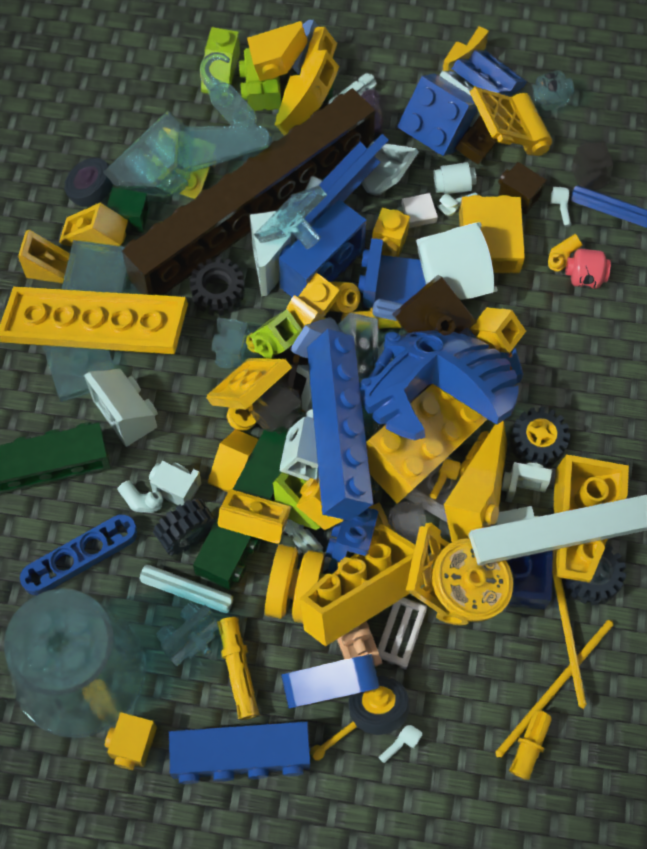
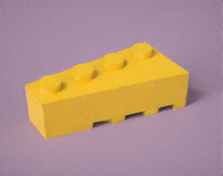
M380 524L374 529L375 535L371 539L366 556L356 553L350 558L345 556L338 563V569L333 574H326L300 598L304 631L327 646L410 594L406 591L415 544ZM423 574L421 576V581L419 585L420 587L425 584Z

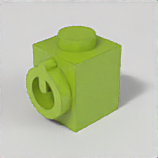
M288 309L269 319L249 336L252 338L255 352L271 359L293 345L302 328Z

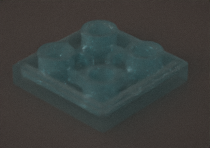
M73 240L62 290L124 293L128 275L121 250L125 247Z

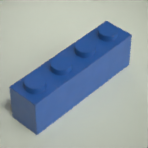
M307 722L169 731L170 775L173 779H179V784L199 783L200 777L213 776V780L218 782L234 780V775L248 774L249 779L268 778L269 772L283 771V776L287 777L303 775V770L310 769Z

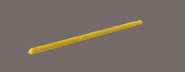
M556 550L548 551L578 706L584 709L587 703L561 577H557Z
M607 620L577 655L579 666L614 626L613 620ZM570 664L496 750V757H503L528 727L534 711H542L572 675Z

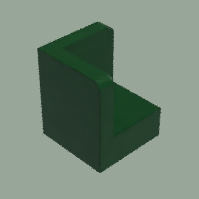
M113 187L107 207L122 217L129 219L132 231L143 233L150 211L147 193Z

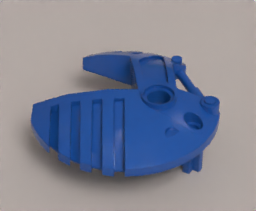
M435 330L418 331L403 335L395 332L387 333L385 335L383 352L375 363V368L368 378L362 379L359 383L361 402L367 413H373V419L378 424H386L387 430L411 440L425 438V429L414 413L410 402L429 384L436 385L496 425L512 414L517 403L519 387L518 385L514 386L517 383V375L514 370H510V362L506 358L500 359L501 353L495 348L488 349L489 344L471 336L455 332L444 336Z

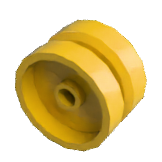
M282 544L278 545L267 589L265 616L282 619L287 614L290 600H294L292 608L294 622L303 623L300 598L324 577L325 553L308 550L303 556L300 569H297V548Z

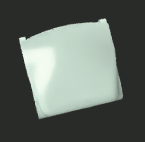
M481 222L453 228L446 232L416 240L426 284L437 275H440L460 300L498 291L497 286L494 287L492 260L486 240L480 230L482 228Z

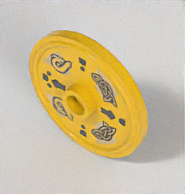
M460 539L448 544L434 561L432 584L435 594L441 604L453 615L467 621H485L498 615L508 605L513 592V577L506 560L478 566L470 539Z

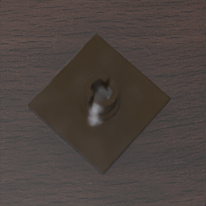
M440 275L433 278L392 314L406 333L435 330L444 336L450 335L453 332L463 334L477 322Z

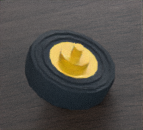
M380 675L377 676L380 688L352 694L348 701L350 717L355 725L364 732L375 735L389 734L399 729L407 720L410 709L408 693L403 685L391 677Z

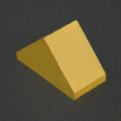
M31 230L25 232L18 255L26 278L62 284L70 283L77 260L76 256Z
M237 429L228 435L219 444L208 484L225 492L233 489L259 439Z

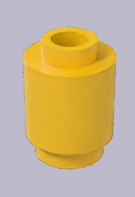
M331 281L330 283L341 290L342 293L329 311L351 313L356 310L360 303L358 287L349 282Z

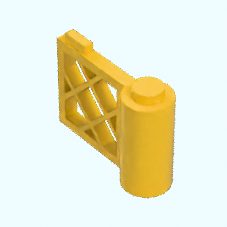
M474 87L470 91L492 138L508 145L512 143L523 145L528 155L541 156L549 150L552 138L529 94L520 93L509 97L479 87Z
M426 523L425 526H419L406 591L437 612V619L453 625H467L469 621L453 615L441 604L432 584L431 565L434 563L437 555L450 543L440 536L441 530L434 524ZM428 543L430 544V549L432 553L430 556L427 550ZM422 574L425 583L423 588L419 586Z

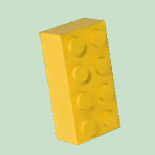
M434 384L430 385L410 403L414 413L425 429V438L411 440L387 430L385 425L366 442L370 475L397 504L487 420L486 417Z

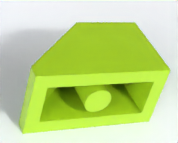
M211 27L204 54L201 81L202 93L228 97L240 56L238 31Z

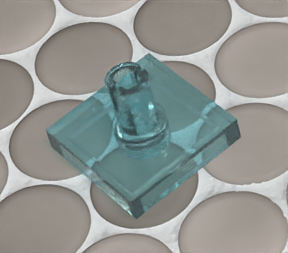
M320 186L293 194L253 235L262 244L287 237L292 231L306 249L311 248L320 240L321 236L318 235L305 217L327 194Z

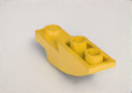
M315 27L304 63L301 67L300 75L290 76L274 124L284 136L288 134L292 127L308 120L320 108L335 80L339 69L338 64L333 59L337 42L325 27Z

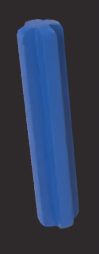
M579 185L575 186L571 195L572 202L647 228V209Z

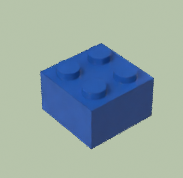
M436 73L421 76L397 128L440 155L446 156L457 151L455 148L467 132L478 108L470 94Z

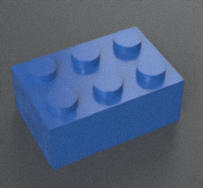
M340 199L332 207L327 206L312 226L308 225L303 229L299 239L292 246L287 245L279 255L280 288L293 298L294 295L297 297L300 295L315 273H318L329 282L334 281L364 251L367 220Z

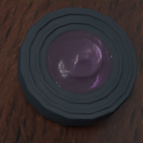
M89 158L81 161L69 172L65 180L64 190L73 203L80 207H89L98 204L112 191L115 184V174L106 161L100 158Z

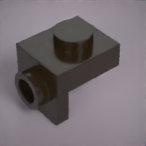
M480 114L474 125L459 141L455 149L479 165L498 139L491 137Z

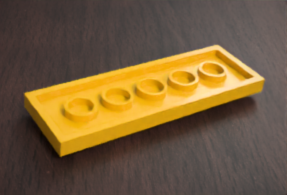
M13 287L0 323V342L175 354L188 303L186 297Z

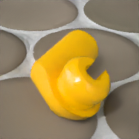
M576 233L551 249L548 258V266L551 270H563L567 265V258L570 257V254L583 246Z

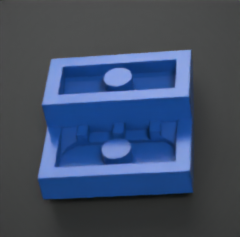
M474 50L469 60L457 59L452 67V70L474 87L506 96L516 93L527 83L526 80L485 50Z

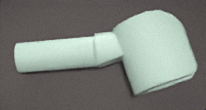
M553 187L550 202L551 204H560L564 227L571 226L567 205L569 190L565 187Z
M475 192V193L469 194V195L464 196V197H469V196H471V195H477V193ZM447 193L440 198L442 204L438 205V208L445 215L452 216L460 207L462 197L454 199Z
M412 725L405 726L394 743L379 756L380 760L383 763L388 761L401 749L404 743L414 749L422 737V732Z

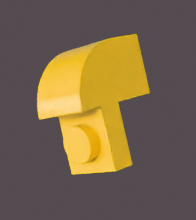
M315 273L298 297L296 295L293 296L286 309H288L303 330L307 324L326 319L324 316L336 302L342 291L318 273Z

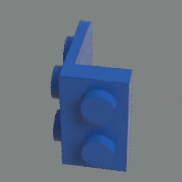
M371 238L370 250L364 249L362 267L367 268L366 276L360 275L358 285L360 293L363 294L362 308H373V304L377 299L400 304L407 302L426 284L420 260L382 255L383 240Z

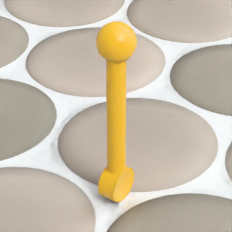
M354 722L350 723L321 746H313L310 750V755L314 760H321L327 749L357 726Z

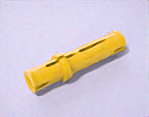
M238 617L221 619L217 622L223 645L221 654L222 659H226L238 720L243 721L256 718L260 714L247 664L246 654L248 649L247 645H243Z

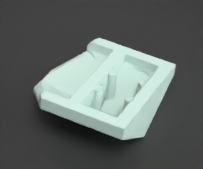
M385 144L374 155L381 163L361 183L366 192L372 195H380L399 182L418 154L417 148Z

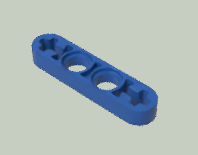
M127 515L114 516L28 564L20 573L21 585L31 595H42L126 548L137 537V528L133 519ZM122 525L124 528H127L128 534L124 537L120 533L116 534L118 532L116 527ZM107 532L109 537H111L113 544L110 546L108 545L106 537L103 535V533ZM98 539L103 543L101 551L97 554H88L85 551V546L90 540ZM69 555L73 557L74 564L69 570L61 571L57 569L56 562L61 556ZM48 564L50 565V568L52 569L53 573L56 575L53 578H51L50 574L47 573L48 570L45 566ZM33 573L42 576L40 578L41 584L35 586L33 582L30 583Z

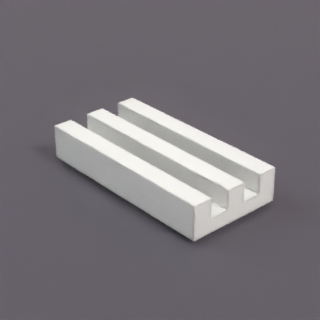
M402 598L393 604L377 649L382 660L388 661L387 663L391 665H399L400 668L406 670L428 606L406 598ZM400 605L406 606V610L391 653L389 654L384 651ZM414 609L419 612L404 656L401 658L397 654L412 610Z

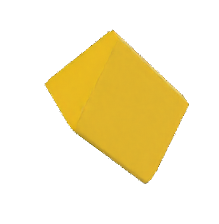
M229 489L220 507L218 526L278 544L283 536L291 506Z

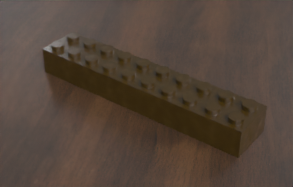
M353 88L345 94L336 96L332 103L322 110H316L308 120L292 127L288 134L278 141H272L264 151L255 157L248 158L234 172L225 174L210 189H204L190 203L178 207L173 215L163 222L154 224L146 234L138 239L131 240L121 250L129 281L144 295L163 296L191 276L193 269L198 270L197 265L200 262L205 266L206 259L211 258L213 260L251 232L250 215L282 210L288 206L292 194L299 196L304 194L311 176L324 180L359 142L368 148L373 142L375 109Z

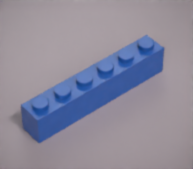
M328 328L307 347L322 515L351 521L373 505L354 336Z

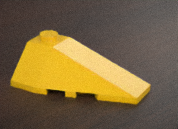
M504 421L494 425L444 503L452 542L460 539H470L468 534L471 530L490 527L498 519L508 445Z
M566 454L555 470L554 514L626 499L628 495L629 466ZM608 539L556 549L557 577L590 582Z

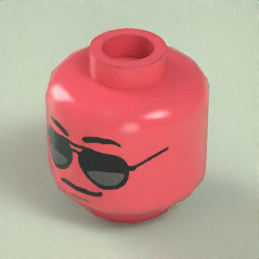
M578 249L574 253L573 258H567L565 275L571 276V283L576 287L598 289L603 282H608L611 260L606 259V255L602 251Z

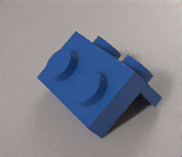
M367 508L351 521L344 520L334 525L331 536L337 537V539L330 537L325 557L331 558L328 572L334 573L338 569V563L346 556L347 551L363 556L368 554L378 516L377 510Z

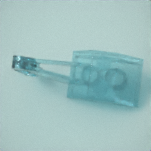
M219 52L210 53L201 61L199 72L203 83L207 87L211 103L231 126L187 127L183 121L167 111L104 171V174L115 186L121 189L144 192L147 195L172 196L174 193H180L188 186V180L193 176L194 171L264 150L271 145L272 136L266 128L256 125L257 116L250 105L230 84L215 78L210 73L212 62L222 60L225 63H229V57Z

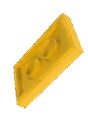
M248 358L208 393L206 398L212 406L247 409L292 367L286 359Z

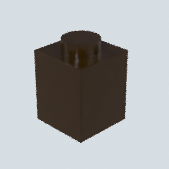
M517 162L511 170L506 169L498 181L500 185L498 196L521 197V212L526 215L542 197L547 180Z

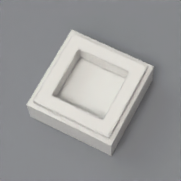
M430 193L402 199L404 214L410 216L409 228L437 222L438 216Z

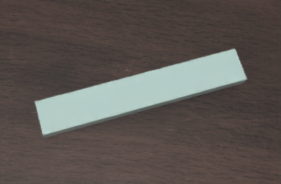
M647 495L471 530L468 535L477 564L479 566L646 531Z

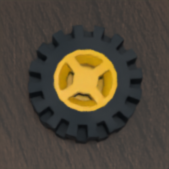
M534 407L529 409L528 414L524 411L520 418H517L511 433L510 445L515 447L513 450L515 456L521 455L519 461L523 464L528 460L530 463H539L545 468L547 463L552 466L556 463L557 459L560 460L570 439V433H567L569 426L567 423L562 424L564 418L561 415L557 418L554 417L556 411L551 409L548 414L545 413V407H540L539 411L536 412Z

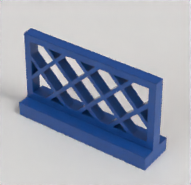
M383 134L368 149L359 142L287 218L288 221H294L295 240L299 239L305 227L308 225L312 226L319 219L321 212L327 206L332 207L339 199L344 202L381 163L374 155L388 141Z

